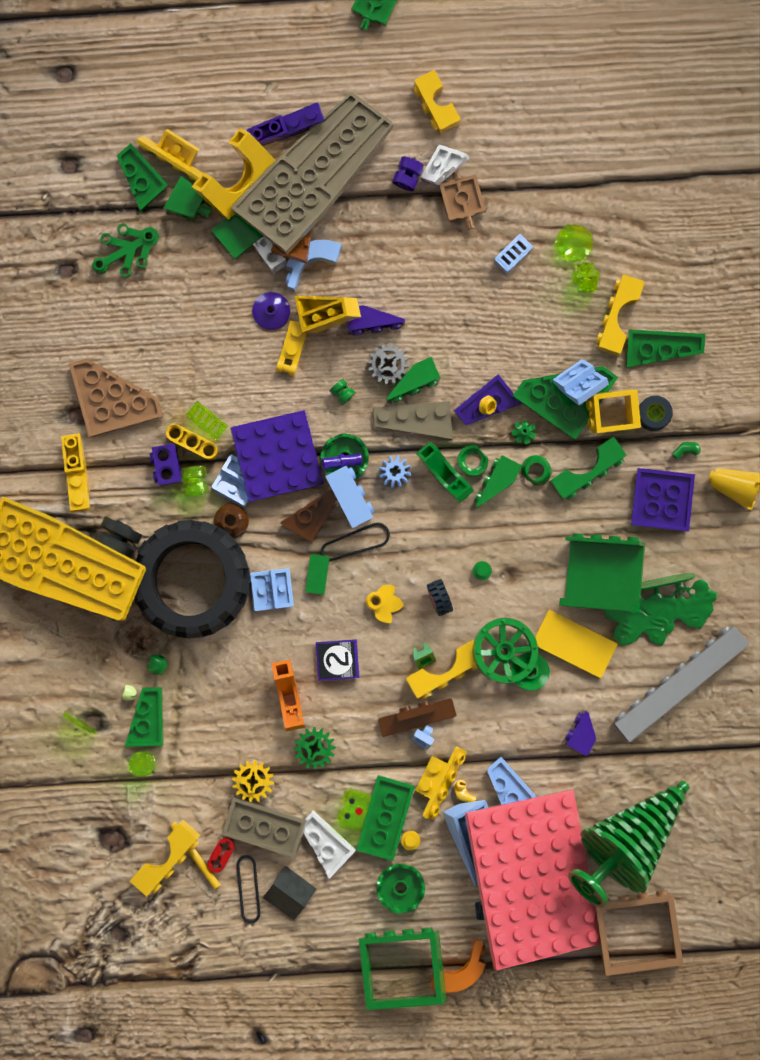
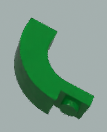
M429 442L416 453L435 479L459 503L475 491L450 465L441 451L432 442Z

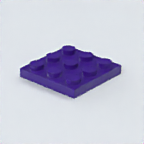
M637 468L631 525L689 532L695 474Z

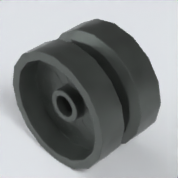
M105 516L101 527L109 531L110 534L98 531L93 539L131 559L135 550L125 543L129 541L133 544H139L143 535L134 531L132 527Z

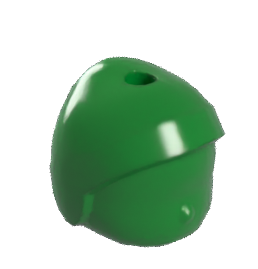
M152 654L146 666L147 670L154 675H162L167 669L168 661L162 655Z

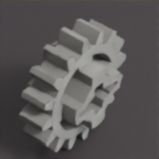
M389 343L388 347L385 348V345L381 344L380 350L377 347L374 348L376 354L370 353V357L373 360H368V364L372 365V367L368 368V371H374L372 378L378 377V383L385 380V385H388L389 381L394 385L395 379L401 381V374L405 375L407 373L404 368H409V364L405 363L408 357H403L405 351L399 352L398 345L392 348V344ZM384 352H392L394 354L386 355ZM377 358H379L381 364L376 369L375 363ZM386 360L387 362L393 361L391 368L389 366L384 367ZM401 360L400 370L396 367V363ZM391 373L392 376H384L383 374Z

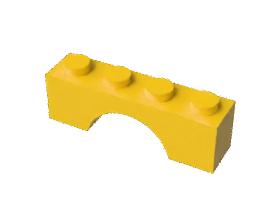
M624 274L621 279L617 278L614 285V290H617L615 297L611 296L607 306L610 308L609 314L604 315L601 324L604 326L603 332L598 333L595 342L598 344V350L615 356L621 354L627 335L621 331L618 325V312L623 306L638 302L645 281Z
M474 640L456 649V661L448 672L434 675L426 672L424 669H420L406 677L417 698L421 697L423 700L432 695L431 690L437 687L441 690L449 685L448 681L452 678L458 680L465 676L466 670L470 668L472 671L476 670L478 667L473 657Z
M182 820L167 837L171 848L168 861L160 865L145 863L129 882L146 897L151 892L155 894L162 886L159 882L163 878L167 880L174 872L172 867L176 863L180 865L187 857L184 855L188 849L192 851L199 843L197 839L200 834Z

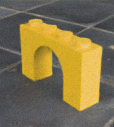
M241 128L238 129L228 142L243 160L244 171L241 179L234 186L223 188L212 176L203 172L192 186L219 215L228 220L235 215L231 207L268 167L276 161L249 132Z

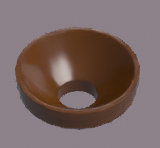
M236 504L223 505L214 516V525L227 532L232 538L240 537L248 528L249 518L247 512ZM227 515H234L236 517V523L233 526L226 525L225 518Z

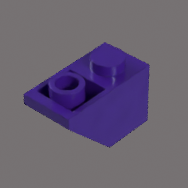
M583 710L582 713L579 712L574 720V723H576L573 730L569 729L564 739L567 740L565 743L567 746L588 756L597 739L590 715L587 711Z

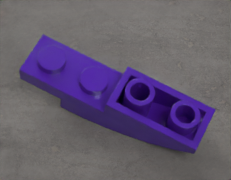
M316 102L285 116L279 115L246 130L263 146L310 130V127L325 122V118L320 104Z

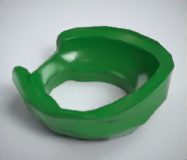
M471 445L464 447L460 451L457 461L463 472L468 475L477 476L485 472L489 460L478 446ZM476 452L482 459L480 465L472 469L466 465L465 460L469 454Z
M532 455L523 461L521 474L533 485L539 486L549 481L552 475V468L546 458ZM533 463H540L544 468V473L541 477L534 480L528 475L529 467Z

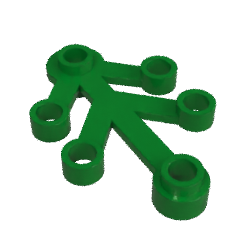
M124 223L119 224L117 231L121 236L130 235L138 238L133 242L112 237L109 233L102 234L101 242L104 245H114L122 248L104 259L96 258L92 263L94 271L98 274H104L108 270V265L126 255L124 266L120 268L119 272L124 278L130 277L136 249L143 246L141 256L136 259V264L139 268H146L148 266L147 259L150 248L159 240V234L156 229L147 227L141 231L129 228ZM126 227L127 230L126 232L121 233L120 228ZM147 234L153 235L151 239H146ZM109 236L110 240L108 242H104V237ZM141 259L146 261L144 265H139ZM98 262L103 263L101 268L96 267ZM124 269H129V273L127 275H124L122 273Z

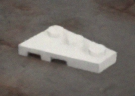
M313 810L305 818L307 823L304 835L310 846L313 847L320 864L323 865L330 879L356 849Z

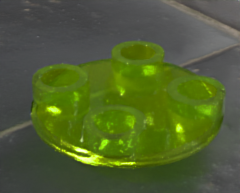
M568 224L564 226L556 236L555 247L557 253L563 259L570 262L584 260L589 256L593 248L591 232L580 225Z

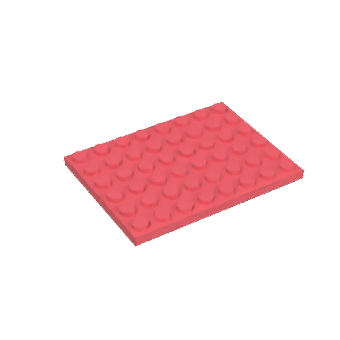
M574 790L556 792L465 813L494 970L600 944L595 905L581 896L568 878V873L573 869H580L589 874L585 848L580 836L581 827Z

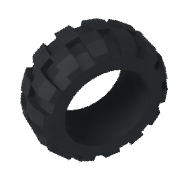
M180 520L170 525H164L154 531V534L147 541L144 540L137 551L138 555L135 561L144 565L146 571L134 601L140 608L144 618L151 625L160 629L161 632L174 637L203 638L227 627L237 618L236 616L244 607L249 595V583L251 582L250 568L240 545L218 526L205 521ZM186 544H200L211 548L221 559L225 569V587L220 599L209 610L197 615L184 616L171 610L162 600L157 588V573L161 562L172 550Z

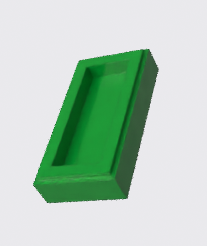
M310 554L305 592L325 595L330 556Z

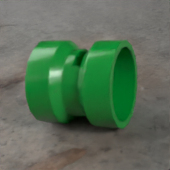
M344 379L338 381L329 390L333 396L338 398V402L341 405L347 403L356 394L352 388L347 386V382Z

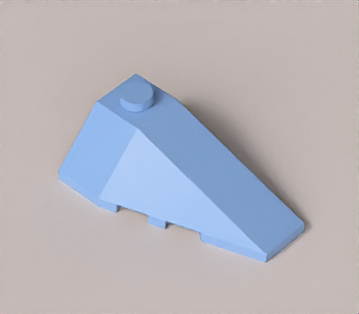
M485 800L461 803L443 812L451 836L475 886H478L465 813L488 808Z

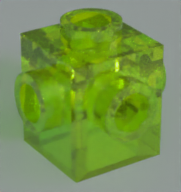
M594 263L576 264L575 272L571 273L572 283L576 284L578 293L597 291V281H600L599 270L595 269Z

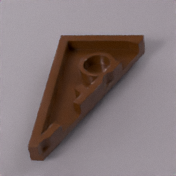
M332 489L282 520L280 524L308 541L313 542L337 502Z

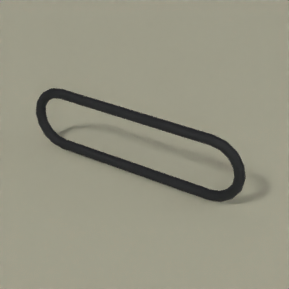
M244 855L237 861L241 915L244 921L254 923L260 918L261 913L256 862L253 857ZM244 858H249L253 862L258 915L254 920H248L244 915L240 876V861Z

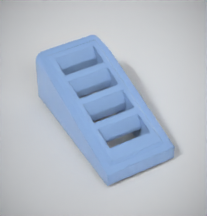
M519 234L497 255L493 262L508 274L528 254L533 246ZM518 241L526 247L525 250L517 244ZM513 246H514L519 252H521L520 255H518V254L512 249ZM508 251L516 258L515 260L507 254ZM505 257L511 264L508 265L502 258Z

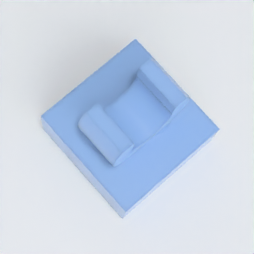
M427 725L423 731L417 729L411 741L428 750L434 741L430 737L433 729Z

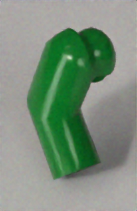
M683 442L671 454L676 460H679L685 453H691L694 456L699 455L701 448L696 442Z

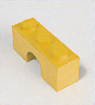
M435 69L415 79L414 87H412L417 98H421L423 102L421 106L425 114L429 113L432 119L430 123L434 131L438 130L441 135L460 125L461 119L452 103L447 106H439L433 100L437 94L443 92V85Z

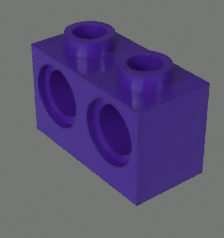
M176 444L152 447V453H149L151 464H155L156 469L153 472L154 482L158 483L160 487L183 483ZM163 451L169 454L166 461H160L159 455ZM166 470H171L172 477L169 480H164L162 477L163 472Z

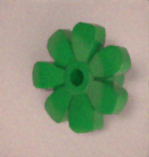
M523 420L522 425L519 422L514 425L516 430H512V436H517L515 439L517 443H521L523 440L524 444L527 445L530 443V439H535L536 434L532 432L535 430V426L533 424L529 426L527 420Z

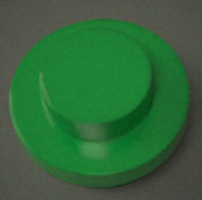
M479 561L474 565L473 575L476 579L486 580L491 576L492 568L489 563Z

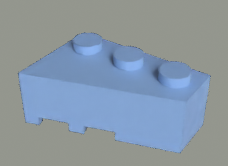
M344 466L325 476L352 528L373 518L372 513H374L370 502L366 503L362 496L366 494L361 485H356L354 479L357 477L352 468L348 469L347 466Z

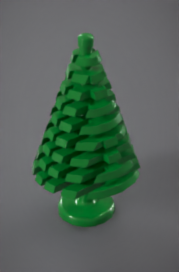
M680 781L677 787L670 786L665 789V792L660 791L655 794V797L650 796L644 801H640L634 806L628 807L604 819L602 822L600 821L581 831L580 836L582 837L583 845L588 849L587 852L592 859L600 866L592 876L580 869H573L568 873L571 884L581 896L597 907H604L607 904L608 897L600 884L608 875L625 888L628 887L633 892H646L649 881L652 879L654 870L657 867L658 860L666 846L667 838L671 834V827L676 822L675 816H678L681 810L679 805H682L685 801L683 794L690 789L686 781Z

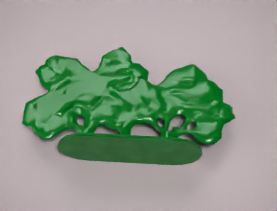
M682 573L643 581L641 591L654 588V594L650 595L647 599H643L641 596L639 613L604 610V614L607 619L618 622L612 637L619 644L625 646L636 642L638 637L644 632L648 635L650 642L662 646L666 641V635L670 634L675 628L673 622L676 619H680L688 627L701 629L706 623V619L714 611L712 603L717 600V592L710 590L708 582L704 579H698L691 588L683 586L682 582L694 579L696 574ZM675 585L676 590L671 596L663 597L660 595L659 587ZM694 589L695 594L691 593L690 590ZM680 590H682V592L686 591L690 595V598H684L681 595Z

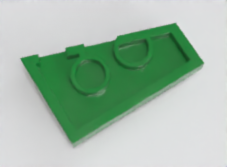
M131 143L117 155L137 205L142 212L169 185Z
M162 687L142 688L124 747L164 745Z

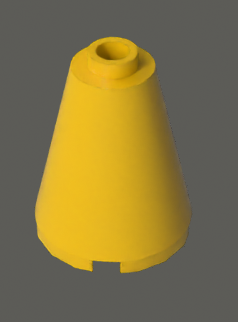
M717 468L715 472L711 471L708 482H711L710 486L746 509H753L756 502L754 499H756L760 492V473Z

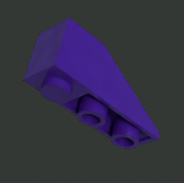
M365 305L359 306L361 317L347 322L348 333H352L353 336L362 335L364 331L369 330L372 333L381 332L383 328L388 327L391 330L402 328L401 325H405L404 318Z

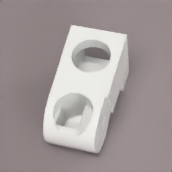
M263 236L253 243V246L273 274L287 265L283 256L271 252L273 243Z

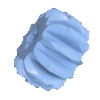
M389 456L390 463L385 460L382 461L386 468L379 467V471L386 473L381 474L379 477L380 479L387 477L384 481L385 485L392 481L391 488H394L395 482H397L400 488L402 487L400 480L404 483L408 482L404 476L409 477L411 473L405 470L410 469L411 466H403L407 461L405 458L400 463V456H396V461H393L392 456ZM394 467H397L398 471L400 470L401 473H398L396 476H392L390 470H393Z

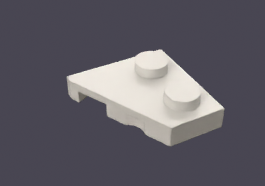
M438 145L421 178L429 183L439 185L468 161L470 157L466 153Z

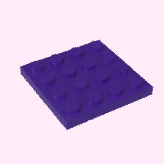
M305 410L230 428L249 502L324 484Z

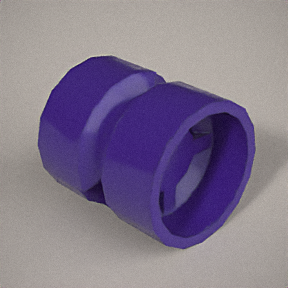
M402 156L398 164L399 171L395 172L392 183L399 188L413 192L418 183L417 177L421 176L424 165L413 158Z

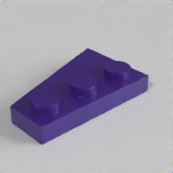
M497 374L453 411L464 425H468L522 403L512 397L514 393L500 375ZM486 396L493 397L497 403L495 411L490 415L482 414L479 411V403Z

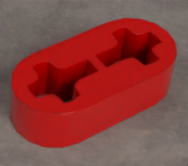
M224 837L217 843L207 863L210 871L219 873L226 866L235 848V843L231 838ZM228 841L231 850L227 849L224 854L220 853L223 849L221 843L225 844ZM218 856H221L220 864L222 866H218L216 869L213 868L212 860L216 861Z

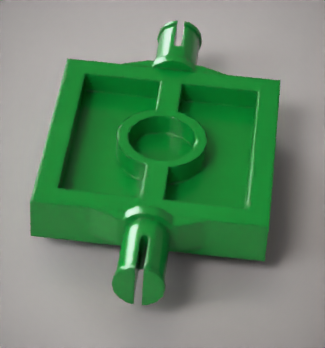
M355 0L351 12L364 18L359 27L361 30L367 31L370 22H376L386 27L398 0Z

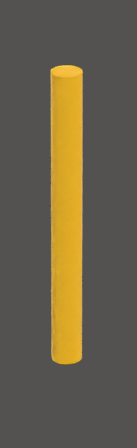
M176 822L170 825L172 831L178 825ZM194 848L192 851L188 849L187 852L214 889L219 887L220 883Z

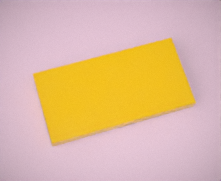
M549 609L535 636L539 648L599 678H602L618 645Z

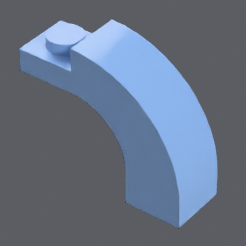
M314 240L310 242L307 264L289 258L286 268L292 271V273H288L285 282L288 284V290L296 292L301 274L310 263L323 261L336 265L342 244L331 240Z

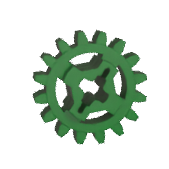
M313 727L312 732L307 728L305 729V735L299 734L301 740H295L299 744L298 747H294V750L299 752L295 757H301L300 764L306 762V768L313 765L314 769H317L319 764L324 768L325 761L327 763L331 762L328 757H334L335 755L331 752V750L336 749V746H331L334 738H328L329 732L323 734V728L319 732L316 731V727ZM316 735L314 740L310 742L305 741L307 737ZM322 738L327 742L328 749L323 747L321 743ZM318 739V748H320V751H316L313 754V757H311L312 749L309 747L310 745H314ZM302 747L305 748L309 754L307 758L304 756L302 752ZM318 755L325 756L323 759L319 761H314L315 757Z

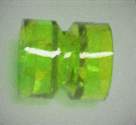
M192 466L181 469L182 478L186 481L183 485L184 496L209 493L208 482L204 481L207 477L206 466Z
M147 750L133 754L129 760L131 773L138 777H145L151 774L157 766L155 755Z

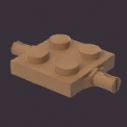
M459 169L452 173L453 179L439 184L448 221L465 220L467 230H470V226L471 229L475 228L472 217L485 213L486 209L476 174L468 177L460 176Z

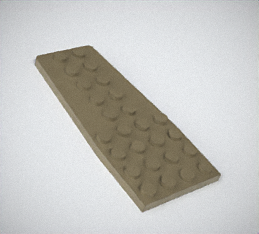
M354 93L348 94L324 116L325 122L313 126L269 166L231 207V210L286 254L327 213L393 129L391 120Z

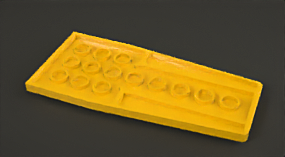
M2 496L0 500V579L19 588L124 621L145 574L146 567L54 517Z

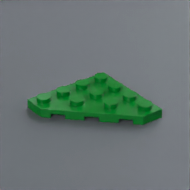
M604 366L595 367V372L606 377L609 385L597 393L609 392L618 376ZM560 374L523 380L512 397L567 436L576 440L587 424L588 418H590L589 410L586 408V401L580 405L576 404L553 383V379Z

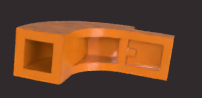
M291 660L271 663L286 732L305 728Z
M475 938L469 960L462 968L454 971L443 969L446 993L464 990L480 977L486 965L484 960L479 959V957L484 956L486 948L483 945L482 939ZM434 974L430 982L431 990H435Z

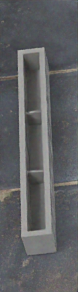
M735 626L723 628L719 632L720 636L715 640L711 638L704 644L705 648L701 652L697 650L689 656L690 661L686 664L683 662L674 669L676 671L674 674L663 677L659 681L661 684L657 688L651 687L644 693L646 697L641 701L639 699L635 700L629 705L630 710L626 713L622 711L614 718L616 720L613 723L627 742H631L749 645Z

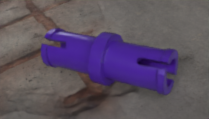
M360 453L345 456L344 454H339L337 457L322 458L323 470L362 465Z

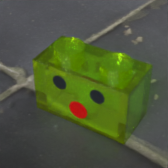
M352 787L349 788V791L345 790L342 802H345L343 810L339 809L336 819L340 821L339 826L361 832L372 793Z

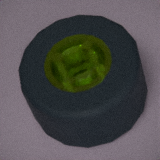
M659 395L645 398L639 405L640 422L644 429L659 431L671 422L673 408L664 397Z

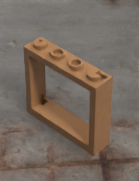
M659 890L654 895L638 893L637 897L629 898V895L618 896V900L610 901V898H608L607 904L602 908L595 906L603 971L606 976L683 965L674 896L671 892ZM667 902L675 955L610 964L603 910Z

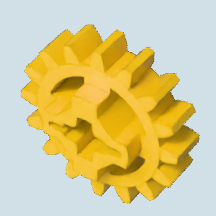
M247 760L246 766L240 764L241 770L234 771L237 777L232 778L233 781H236V784L232 787L238 788L236 795L243 794L242 800L249 797V802H252L253 798H256L259 802L261 795L266 798L267 794L265 792L272 791L269 785L274 784L273 781H270V778L274 775L268 774L270 767L264 768V762L257 765V760H254L253 764H250L249 760ZM251 768L249 775L241 776L245 770ZM258 769L264 773L266 778H261L258 774ZM254 774L255 780H258V783H255L252 790L251 782H248V779H251ZM241 784L246 785L248 792L242 788ZM265 786L261 792L256 793V788Z

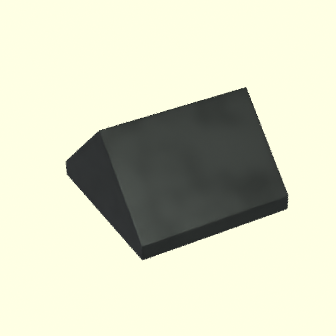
M285 866L263 898L292 920H295L317 888Z

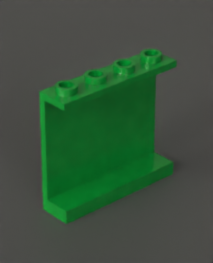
M572 533V537L565 536V540L570 541L566 595L565 598H560L559 606L639 613L645 543L639 541L637 537H628L627 540H620L621 537L609 536V539H602V535H591L590 538H584V534Z

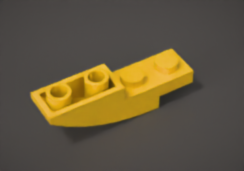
M81 434L61 436L70 511L75 513L91 510L89 481Z

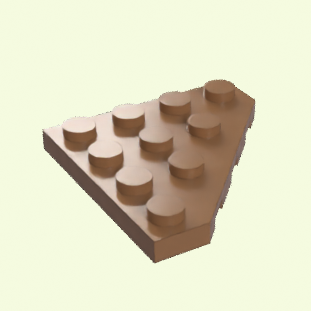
M87 358L69 363L89 437L163 417L160 402L156 396Z

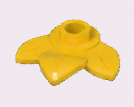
M383 585L377 592L370 593L366 598L367 607L374 611L375 617L379 621L384 623H392L391 612H396L404 607L401 599L393 595L395 592V586ZM373 598L379 599L378 605L372 604Z

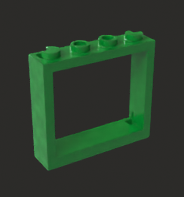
M433 927L421 928V932H414V929L402 930V933L395 934V930L384 931L383 935H376V932L364 933L365 936L359 938L366 1010L442 1005L447 1002L439 930H433ZM430 939L436 994L374 999L368 944Z

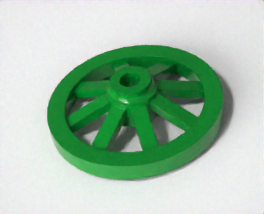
M498 618L485 624L477 633L473 643V657L476 666L485 677L496 683L511 684L524 679L532 672L538 659V645L534 634L525 624L512 618ZM499 626V643L488 632ZM506 626L516 628L517 632L507 642ZM523 634L529 646L514 648V643ZM483 638H485L494 647V649L481 650ZM501 649L505 650V655L501 653ZM530 652L528 663H524L515 657L514 654ZM482 656H495V659L487 667ZM500 661H502L505 676L493 672ZM509 661L523 670L519 674L512 676Z

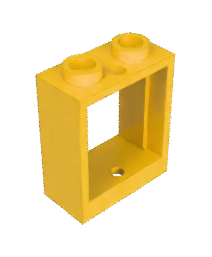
M637 389L596 393L586 400V408L589 410L590 416L588 418V427L591 433L641 428ZM624 396L627 424L601 427L599 399Z

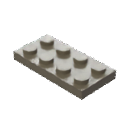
M233 797L222 835L296 858L307 820Z

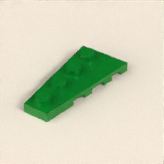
M628 329L626 368L704 353L706 334Z

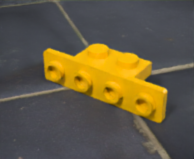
M170 130L164 131L159 144L154 143L145 136L137 138L136 142L140 144L143 150L153 152L159 160L167 161L172 164L175 170L188 174L191 180L197 181L203 172L191 166L200 149Z
M456 746L448 763L434 756L431 757L415 790L430 798L422 817L433 821L439 814L440 806L448 795L449 787L456 779L460 765L465 761L466 750Z

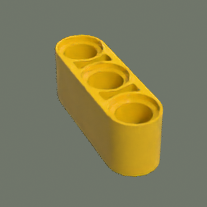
M172 424L167 428L166 436L172 443L209 461L218 457L219 450L213 442L176 424ZM174 429L180 430V436L176 439L171 438V432ZM190 438L197 439V445L195 447L188 446V440ZM209 446L214 447V454L206 456L205 449Z

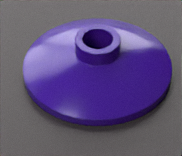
M264 293L253 304V318L264 329H279L287 323L290 317L289 303L279 293ZM274 307L275 310L273 313H269L267 309Z

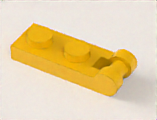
M290 320L276 372H287L290 376H295L307 336V333L302 332L299 322ZM286 359L292 361L291 366L285 364Z

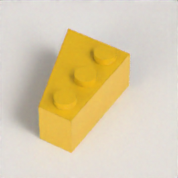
M294 295L301 329L304 333H318L361 317L357 298Z

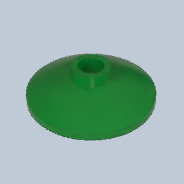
M524 653L517 658L527 664L530 653ZM538 654L536 665L532 670L533 675L515 682L516 685L528 691L542 688L550 676V668L547 661ZM513 663L511 668L512 676L519 674L523 669Z

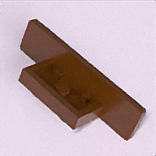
M449 698L429 704V701L418 703L417 708L413 709L410 706L400 708L399 713L378 718V723L382 736L386 737L450 719L457 715L453 700Z

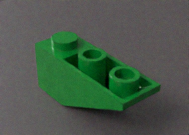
M432 357L415 363L388 395L387 402L392 401L394 404L403 400L402 396L407 394L413 396L420 393V389L427 386L429 389L438 385L437 381H440L441 377Z
M501 455L500 459L496 458L491 466L494 469L492 475H487L482 484L485 486L483 492H478L473 501L477 503L475 508L478 509L512 485L522 465Z

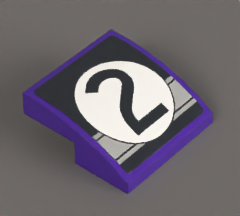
M357 639L316 642L318 681L360 678Z

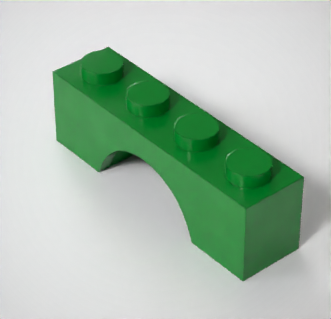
M614 436L596 449L597 461L590 472L574 474L566 469L549 481L561 500L567 498L569 501L577 495L576 491L582 487L585 490L592 485V479L597 476L601 479L609 473L608 468L611 466L616 468L625 462L623 458L627 455Z

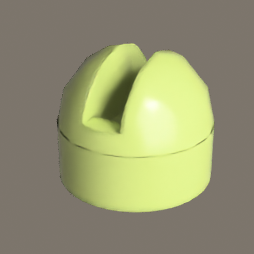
M125 685L122 700H134L137 694L136 689Z

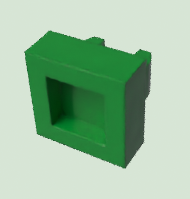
M423 643L424 649L419 652L416 647L413 648V657L419 669L436 662L431 647H427L425 643Z

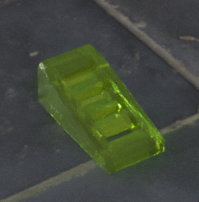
M196 401L185 415L215 440L228 427L226 423L199 401ZM198 409H202L199 415L196 418H194L193 416L198 411ZM207 413L206 419L200 423V419ZM213 418V423L206 428L207 423ZM219 423V428L215 433H212L213 428Z

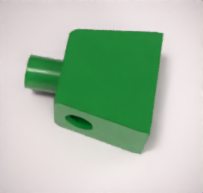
M182 176L179 178L164 206L167 213L191 221H195L199 214L209 218L213 208L205 204L206 201L192 188L193 184Z

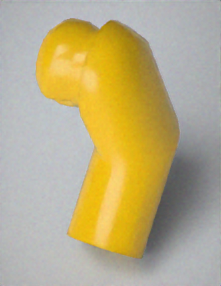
M460 779L454 783L457 799L465 803L476 801L477 797L467 792L464 780Z

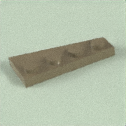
M450 401L373 408L376 428L453 440Z

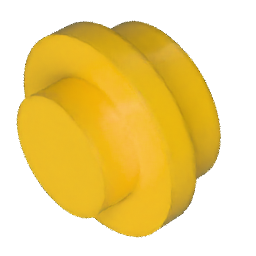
M491 396L484 397L479 403V411L485 415L492 414L497 407L496 401Z
M415 831L405 832L401 837L402 846L407 850L417 849L420 845L418 833Z

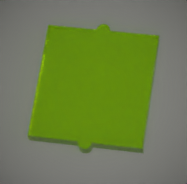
M65 711L62 715L91 734H95L98 730L71 712Z

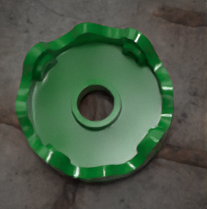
M346 433L328 439L321 452V463L322 458L337 457L343 453H348L349 455L360 453L362 465L349 466L347 468L353 469L357 477L354 480L363 475L369 463V453L364 442L359 437ZM340 468L326 469L325 472L329 475Z
M396 863L382 871L377 881L376 890L382 905L393 913L401 914L414 910L420 904L425 895V883L421 873L415 867L406 863ZM399 882L406 884V890L403 893L395 890V885Z

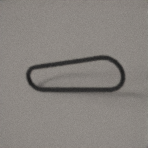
M372 523L325 543L321 547V555L325 556L324 548L327 545L376 525L384 527L387 531V538L383 543L330 558V561L381 547L389 540V529L383 523Z

